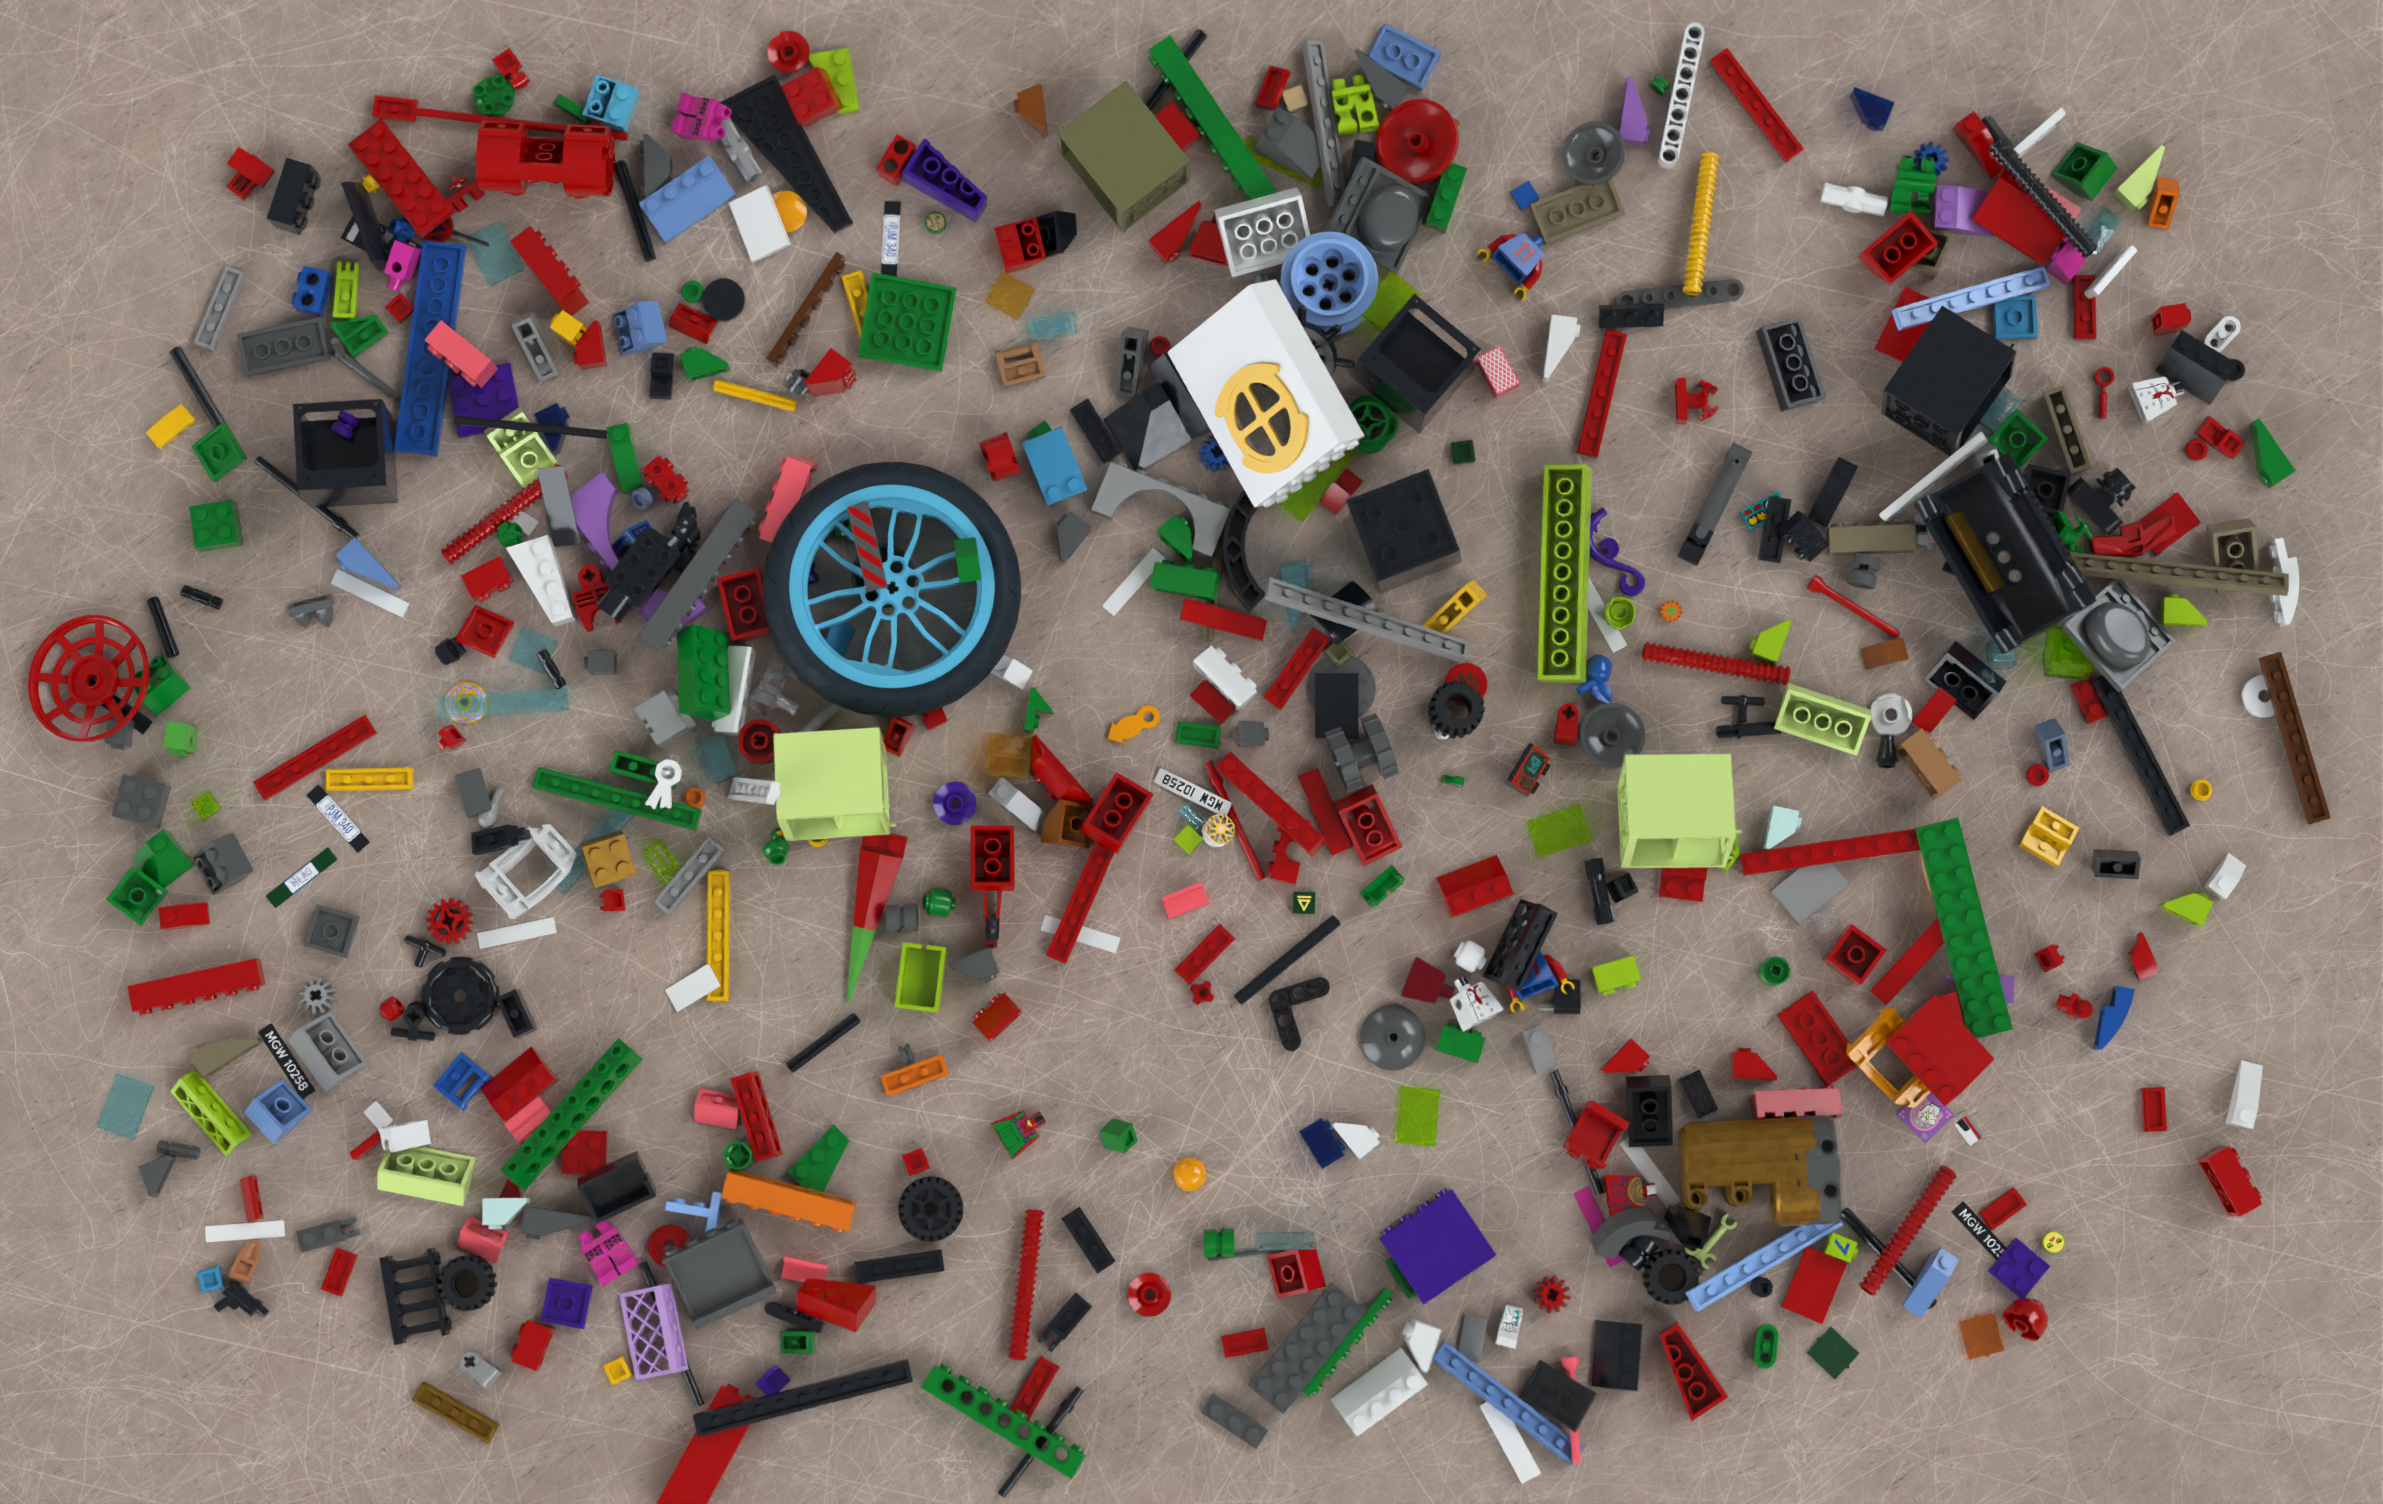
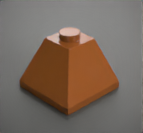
M1037 84L1017 92L1018 99L1014 100L1015 113L1020 112L1021 120L1044 137L1048 136L1042 84Z
M1059 800L1043 820L1041 843L1090 848L1091 838L1081 833V829L1094 805Z

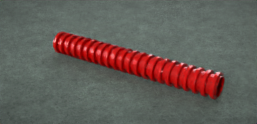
M534 479L533 484L529 483L527 488H522L523 491L521 493L518 491L517 495H513L510 501L507 499L506 504L502 503L499 509L495 508L494 513L491 511L490 516H485V519L483 521L479 520V524H474L472 529L468 528L467 533L463 532V536H458L456 541L452 540L451 545L447 544L445 549L442 548L441 553L445 559L453 565L454 560L458 561L461 555L465 556V552L469 553L472 547L476 548L477 543L481 544V540H486L488 535L492 536L493 531L497 532V528L505 521L509 523L508 520H513L515 515L519 516L520 511H525L524 508H529L531 503L535 504L536 499L540 500L543 495L540 479L537 481Z
M1649 642L1644 644L1642 654L1643 661L1649 659L1650 662L1655 660L1656 663L1663 662L1665 665L1670 663L1671 666L1676 664L1677 667L1683 665V668L1689 666L1690 669H1693L1695 667L1696 670L1703 669L1705 672L1710 670L1711 673L1716 671L1717 674L1723 672V675L1727 673L1730 676L1735 674L1736 677L1741 675L1745 679L1750 677L1751 680L1756 678L1757 681L1763 679V682L1767 680L1770 683L1775 681L1776 684L1781 682L1785 686L1789 682L1791 672L1789 666H1786V668H1783V665L1777 667L1776 664L1771 666L1769 663L1763 664L1761 661L1756 663L1755 660L1750 662L1749 659L1743 661V658L1739 660L1736 657L1731 659L1729 656H1726L1725 658L1721 654L1719 656H1716L1715 653L1710 655L1709 652L1703 654V651L1697 653L1696 650L1691 652L1689 649H1686L1685 651L1681 647L1679 649H1676L1675 646L1670 648L1669 645L1663 647V644L1657 646L1656 643L1651 645Z
M1941 1165L1939 1167L1940 1171H1936V1177H1932V1182L1928 1183L1929 1187L1924 1189L1925 1193H1921V1198L1916 1200L1917 1204L1912 1206L1913 1210H1909V1215L1905 1216L1906 1220L1902 1221V1226L1897 1228L1898 1232H1894V1238L1891 1237L1890 1243L1886 1244L1887 1248L1882 1250L1883 1254L1878 1255L1879 1259L1874 1261L1875 1265L1870 1267L1871 1271H1867V1277L1864 1276V1281L1859 1283L1863 1291L1875 1296L1877 1294L1876 1290H1880V1284H1884V1279L1888 1278L1887 1274L1892 1272L1891 1268H1895V1262L1900 1261L1899 1257L1904 1255L1903 1251L1907 1250L1906 1246L1911 1245V1240L1915 1239L1914 1235L1919 1233L1918 1229H1922V1223H1926V1218L1930 1217L1929 1213L1934 1211L1933 1207H1937V1201H1941V1196H1944L1946 1194L1945 1190L1949 1189L1948 1185H1952V1180L1957 1178L1953 1170Z
M1025 1210L1027 1217H1024L1026 1224H1023L1025 1231L1022 1232L1024 1234V1237H1022L1024 1242L1021 1244L1023 1250L1020 1251L1022 1258H1019L1021 1265H1018L1020 1272L1017 1273L1019 1275L1017 1282L1019 1283L1016 1285L1018 1291L1015 1292L1017 1299H1014L1016 1306H1013L1015 1313L1012 1314L1014 1316L1012 1323L1014 1324L1011 1327L1013 1332L1010 1333L1012 1340H1009L1011 1347H1008L1010 1354L1007 1355L1009 1359L1014 1360L1027 1359V1356H1025V1353L1028 1352L1026 1346L1029 1344L1027 1342L1029 1335L1027 1334L1030 1332L1028 1326L1031 1325L1029 1318H1032L1030 1311H1033L1031 1304L1034 1303L1032 1301L1034 1294L1032 1293L1035 1291L1033 1285L1036 1284L1034 1277H1037L1035 1270H1038L1036 1263L1039 1262L1037 1260L1039 1253L1037 1252L1040 1250L1038 1244L1041 1243L1039 1236H1042L1040 1229H1043L1041 1222L1044 1221L1042 1219L1044 1212L1040 1210Z

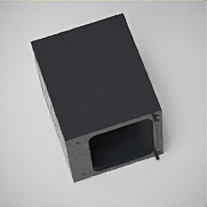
M1414 293L1358 358L1354 380L1380 399L1389 409L1420 434L1474 371L1481 348ZM1414 309H1419L1465 347L1467 351L1466 358L1462 357L1414 317Z
M1942 306L1884 388L1881 414L1950 457L1964 446L2012 377L2017 352L2012 349L2015 344L2012 343L2010 347Z
M382 399L293 404L297 491L311 508L398 503L393 417ZM370 409L376 414V417L358 418L360 421L357 427L353 428V435L350 440L330 430L332 425L337 423L338 419L309 421L305 416L309 412Z
M1429 469L1346 500L1381 593L1462 563L1460 549Z

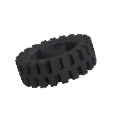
M934 1176L922 1177L913 1181L903 1191L898 1205L899 1219L904 1229L911 1236L927 1242L939 1241L950 1236L958 1228L963 1216V1201L958 1190L947 1180ZM928 1203H934L937 1207L936 1213L932 1216L925 1212V1206Z

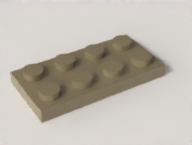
M1612 179L1598 185L1582 184L1530 204V209L1545 245L1625 215Z

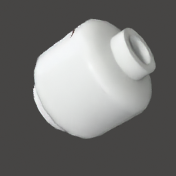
M1470 940L1465 943L1461 942L1453 956L1456 958V965L1470 973L1474 972L1477 968L1481 970L1487 960L1484 957L1485 949Z

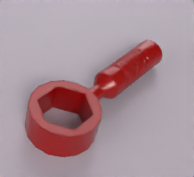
M2101 367L2094 373L2093 378L2096 385L2101 387L2098 419H2106L2107 393L2105 391L2106 387L2114 381V372L2108 367ZM2105 371L2110 374L2109 382L2104 384L2098 380L2099 372Z

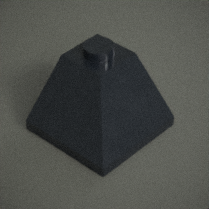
M1054 211L1036 217L1046 258L1064 253L1077 235L1076 214Z

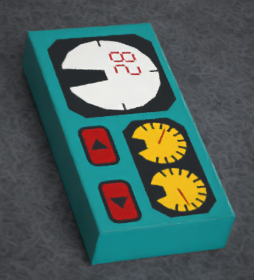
M1778 491L1770 495L1775 497H1781ZM1768 497L1740 511L1750 531L1764 524Z

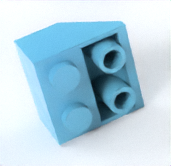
M596 75L583 111V116L595 122H600L604 126H611L613 130L627 132L640 93L637 87Z

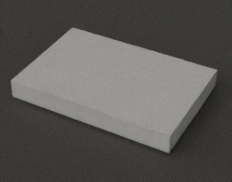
M1833 863L1798 868L1770 892L1799 925L1849 883Z

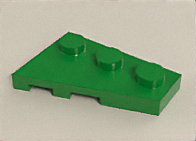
M833 1125L787 1172L802 1187L824 1192L850 1140Z

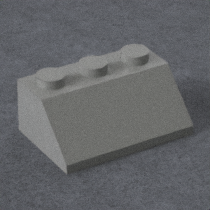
M331 1011L300 1027L288 1039L325 1093L342 1084L368 1065Z

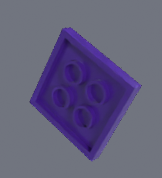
M512 364L495 365L498 368L497 371L482 388L477 384L474 387L470 385L460 375L462 372L448 374L454 417L464 416L501 420L519 408ZM456 424L459 438L485 434L484 430L488 428Z

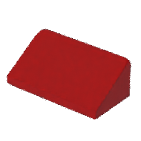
M679 303L670 317L669 327L707 344L718 320Z
M247 1176L241 1178L240 1183L247 1221L263 1219L257 1177Z

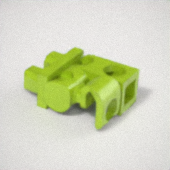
M1364 75L1354 76L1352 78L1354 87L1346 88L1344 79L1333 80L1331 96L1334 114L1339 115L1340 118L1337 132L1338 137L1357 133V123L1350 114L1355 111L1359 134L1378 131L1379 123L1370 84H1367Z

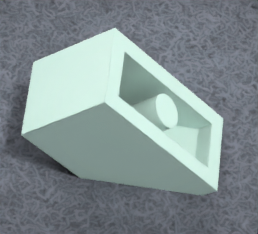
M1778 806L1771 807L1763 850H1769L1795 833L1796 829H1800L1802 817H1799V811Z
M483 1198L482 1225H489V1229H502V1225H508L530 1203V1198Z

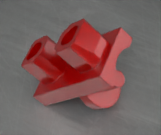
M454 174L450 176L453 183L448 185L447 188L450 192L457 187L459 190L447 197L446 200L459 213L468 207L462 196L469 192L473 199L477 201L485 195L478 187L477 177L462 187L461 184L468 180L465 175L459 179Z
M2072 993L2071 997L2059 994L2056 1008L2059 1011L2066 1012L2070 1019L2076 1020L2077 1017L2086 1019L2092 1015L2093 1006L2089 1001L2082 1000L2075 993Z

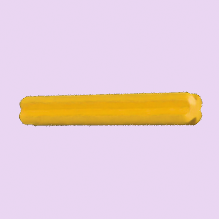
M718 379L714 382L713 390L715 392L789 411H795L797 401L792 398Z

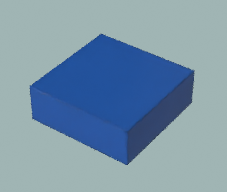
M1529 180L1510 191L1511 196L1521 211L1540 199Z

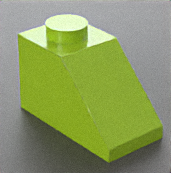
M2167 594L2166 597L2159 600V622L2162 626L2202 628L2207 625V620L2186 598H2179L2178 594Z
M1787 620L1762 631L1757 635V638L1753 636L1749 645V649L1752 650L1750 655L1775 664L1779 659L1792 621Z
M2197 891V893H2191L2161 903L2159 908L2199 927L2204 925L2214 902L2209 900L2208 895Z

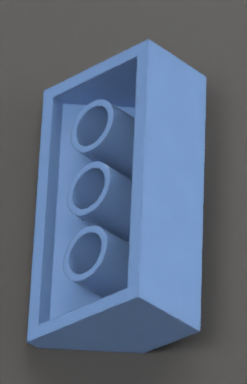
M709 155L645 198L639 205L664 242L667 243L730 201L736 194Z

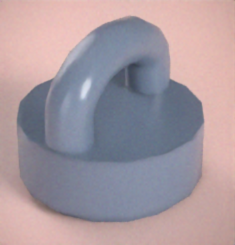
M641 487L632 492V501L640 510L652 506L655 502L652 491L647 487Z

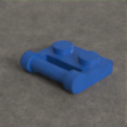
M461 1052L433 1086L464 1111L468 1107L467 1103L486 1081L489 1082L492 1076ZM474 1072L478 1074L479 1077L464 1095L458 1098L456 1093Z

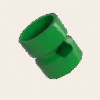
M1770 957L1760 964L1758 975L1760 980L1766 985H1779L1787 981L1790 976V966L1782 957Z
M732 1142L724 1150V1161L731 1169L743 1170L750 1167L754 1162L751 1146L746 1142Z
M1234 1228L1221 1229L1220 1232H1217L1216 1229H1203L1204 1258L1217 1257L1218 1254H1221L1222 1257H1235Z

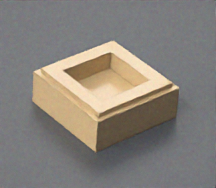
M1302 85L1283 91L1282 97L1289 113L1309 106Z

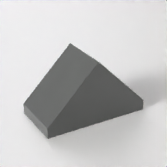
M167 1155L138 1166L149 1196H159L177 1158L176 1156Z

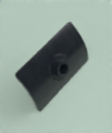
M1351 581L1331 596L1379 612L1370 596L1354 581ZM1310 614L1324 628L1334 645L1340 644L1358 630Z

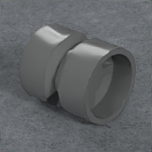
M1854 553L1851 563L1854 569L1849 572L1847 584L1863 589H1875L1877 581L1875 572L1879 571L1881 559L1869 554Z
M917 903L904 904L903 907H900L898 904L886 905L887 933L900 932L903 928L906 932L918 931Z

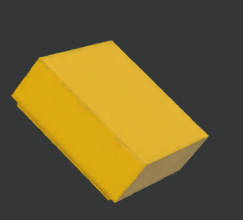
M624 1356L603 1365L611 1385L633 1376Z

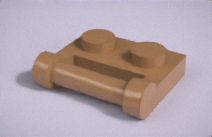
M1036 340L1021 347L1005 351H995L1004 388L1046 378ZM1033 352L1034 357L1009 364L1004 363V359Z

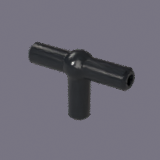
M1746 695L1722 696L1721 703L1724 705H1738V722L1745 723L1747 721V705L1763 706L1765 699L1764 697H1747Z
M407 935L404 939L406 944L419 948L414 963L417 967L421 968L428 952L440 957L446 955V949L433 945L428 940H420L410 935Z

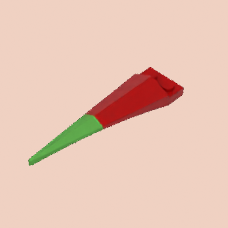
M890 833V835L863 836L859 854L847 1003L852 998L873 937L903 861L908 840L907 836Z

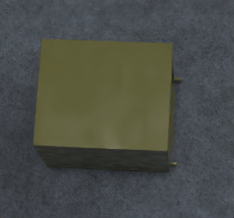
M1124 81L1067 126L1058 125L1061 128L1058 132L1060 154L1122 232L1190 181V160L1127 81Z

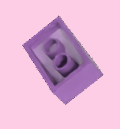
M1937 185L1934 188L1932 197L1931 229L1960 235L1995 237L1994 234L1971 220L1988 192L1961 186Z

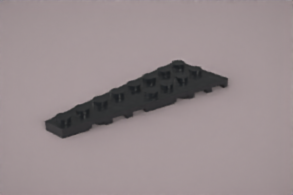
M775 74L720 102L732 110L731 120L834 234L853 225L852 219L802 125L798 124Z

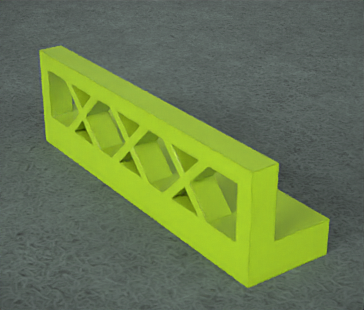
M196 1069L181 1077L171 1089L170 1093L226 1157L239 1144L252 1135ZM180 1088L185 1091L186 1097L179 1091ZM195 1105L199 1107L201 1113L195 1109ZM209 1121L212 1122V1124L215 1127V1130L212 1129V1127L209 1124ZM223 1137L231 1144L229 1147L224 1142Z

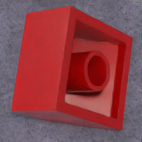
M1005 993L1002 995L996 994L989 1001L991 1005L986 1010L981 1008L973 1016L975 1020L972 1023L990 1042L1023 1013Z
M1315 1244L1267 1255L1277 1298L1326 1287Z

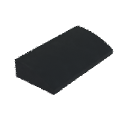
M342 182L343 190L370 262L381 271L386 267L390 250L369 194L360 183Z
M1798 317L1759 328L1756 334L1781 412L1825 399L1826 396L1801 318Z

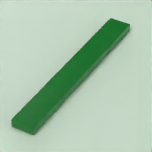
M538 767L532 788L693 831L697 830L702 814L701 809L672 802V808H660L661 799L656 809H653L651 805H645L650 797L648 795Z

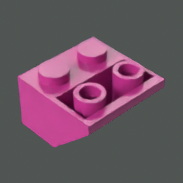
M2064 237L2059 243L2061 249L2058 247L2047 261L2049 265L2045 269L2065 285L2070 282L2087 259V257L2082 258V253L2077 252V247L2074 248L2072 242H2068V237Z

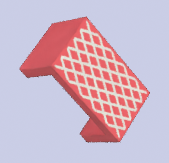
M1500 345L1479 356L1477 365L1495 399L1519 387L1520 382Z

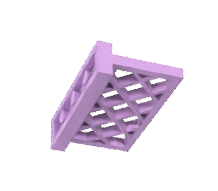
M672 1283L619 1294L636 1380L688 1370ZM654 1291L656 1298L653 1306L645 1300L648 1293ZM628 1296H633L638 1300L634 1310L628 1305ZM642 1304L650 1309L646 1318L637 1313ZM654 1313L660 1318L658 1327L649 1322ZM634 1317L643 1322L638 1331L632 1326ZM646 1326L655 1331L650 1340L642 1335ZM658 1334L664 1339L662 1349L654 1344ZM639 1338L647 1344L643 1353L636 1346ZM650 1348L659 1353L654 1362L646 1356ZM662 1356L668 1360L669 1369L667 1370L658 1365ZM644 1360L651 1365V1368L647 1374L642 1375L640 1365Z

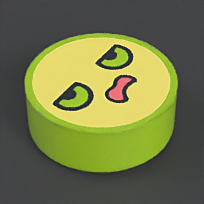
M2049 1231L2044 1234L2041 1243L2045 1251L2058 1253L2064 1248L2065 1240L2059 1232Z

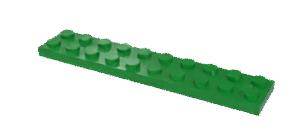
M1959 817L1916 827L1915 831L1965 1026L1976 1038L2013 1030Z

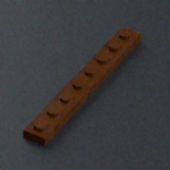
M2282 652L2260 657L2258 659L2307 824L2330 819L2329 810Z

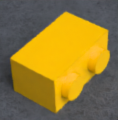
M563 310L560 314H555L550 322L552 324L550 328L555 335L575 349L576 343L587 330L584 324Z

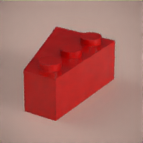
M807 1278L797 1292V1311L853 1332H857L876 1304V1285Z

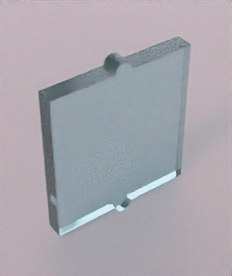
M522 627L517 641L513 643L514 648L509 661L545 674V669L542 666L543 662L539 661L537 653L546 649L550 654V659H553L552 654L558 641Z

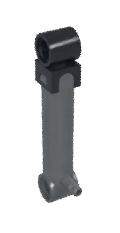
M1734 442L1732 443L1697 518L1681 547L1678 558L1695 566L1699 564L1739 478L1752 455V451Z

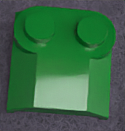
M2016 409L1987 441L2003 455L2009 452L2017 467L2021 468L2049 437L2020 410Z
M133 865L113 888L106 900L142 926L150 913L169 891L148 876L142 869Z

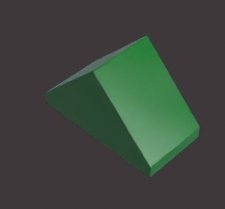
M976 537L954 540L959 583L981 581Z
M812 1330L781 1331V1353H815V1332Z

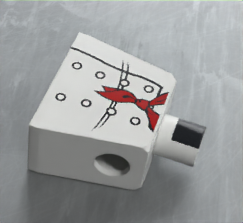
M2166 377L2135 382L2127 387L2143 425L2176 406L2177 401L2175 397L2184 394L2181 382L2170 385Z
M1465 976L1454 981L1459 993L1451 998L1450 1002L1463 1032L1493 1018L1504 1010L1484 983L1479 982L1471 986Z

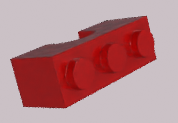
M1278 826L1277 832H1281L1279 841H1274L1272 853H1276L1274 862H1269L1267 874H1271L1270 880L1296 885L1301 863L1288 858L1286 848L1294 841Z

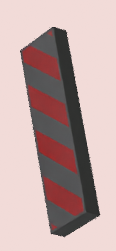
M866 502L849 506L847 511L866 592L888 588L869 504Z

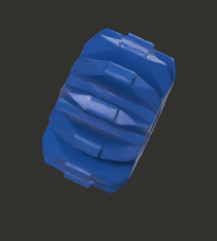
M1929 142L1928 146L1921 144L1920 150L1916 149L1914 151L1916 157H1914L1913 163L1921 167L1922 157H1932L1934 159L1936 176L1939 177L1941 171L1947 169L1945 164L1949 162V158L1944 157L1947 150L1940 151L1941 144L1934 147L1933 142Z
M1210 436V444L1205 441L1202 442V446L1206 449H1199V454L1204 455L1199 460L1200 462L1207 461L1205 464L1206 469L1213 465V472L1217 471V466H1220L1221 471H1225L1224 463L1227 466L1231 465L1218 442L1214 441L1213 437ZM1219 449L1220 454L1223 455H1219V458H1214V454L1211 452Z

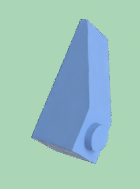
M355 537L335 554L339 558L337 563L345 572L349 569L354 574L399 590L401 588L397 581Z
M1942 1247L1932 1251L1904 1300L1902 1307L1918 1318H1921L1950 1278L1959 1259Z

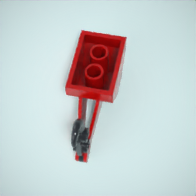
M970 825V890L983 891L986 948H997L1002 891H1014L1015 888L1014 826ZM986 891H997L995 913H991L988 917Z

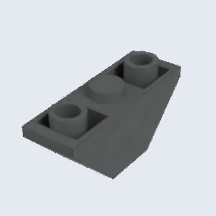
M643 134V141H640V153L644 154V162H640L641 175H644V183H641V194L647 198L673 180L670 154L648 134Z

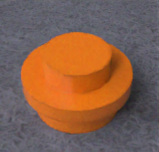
M698 787L689 788L684 795L685 804L694 808L702 807L706 801L704 791Z

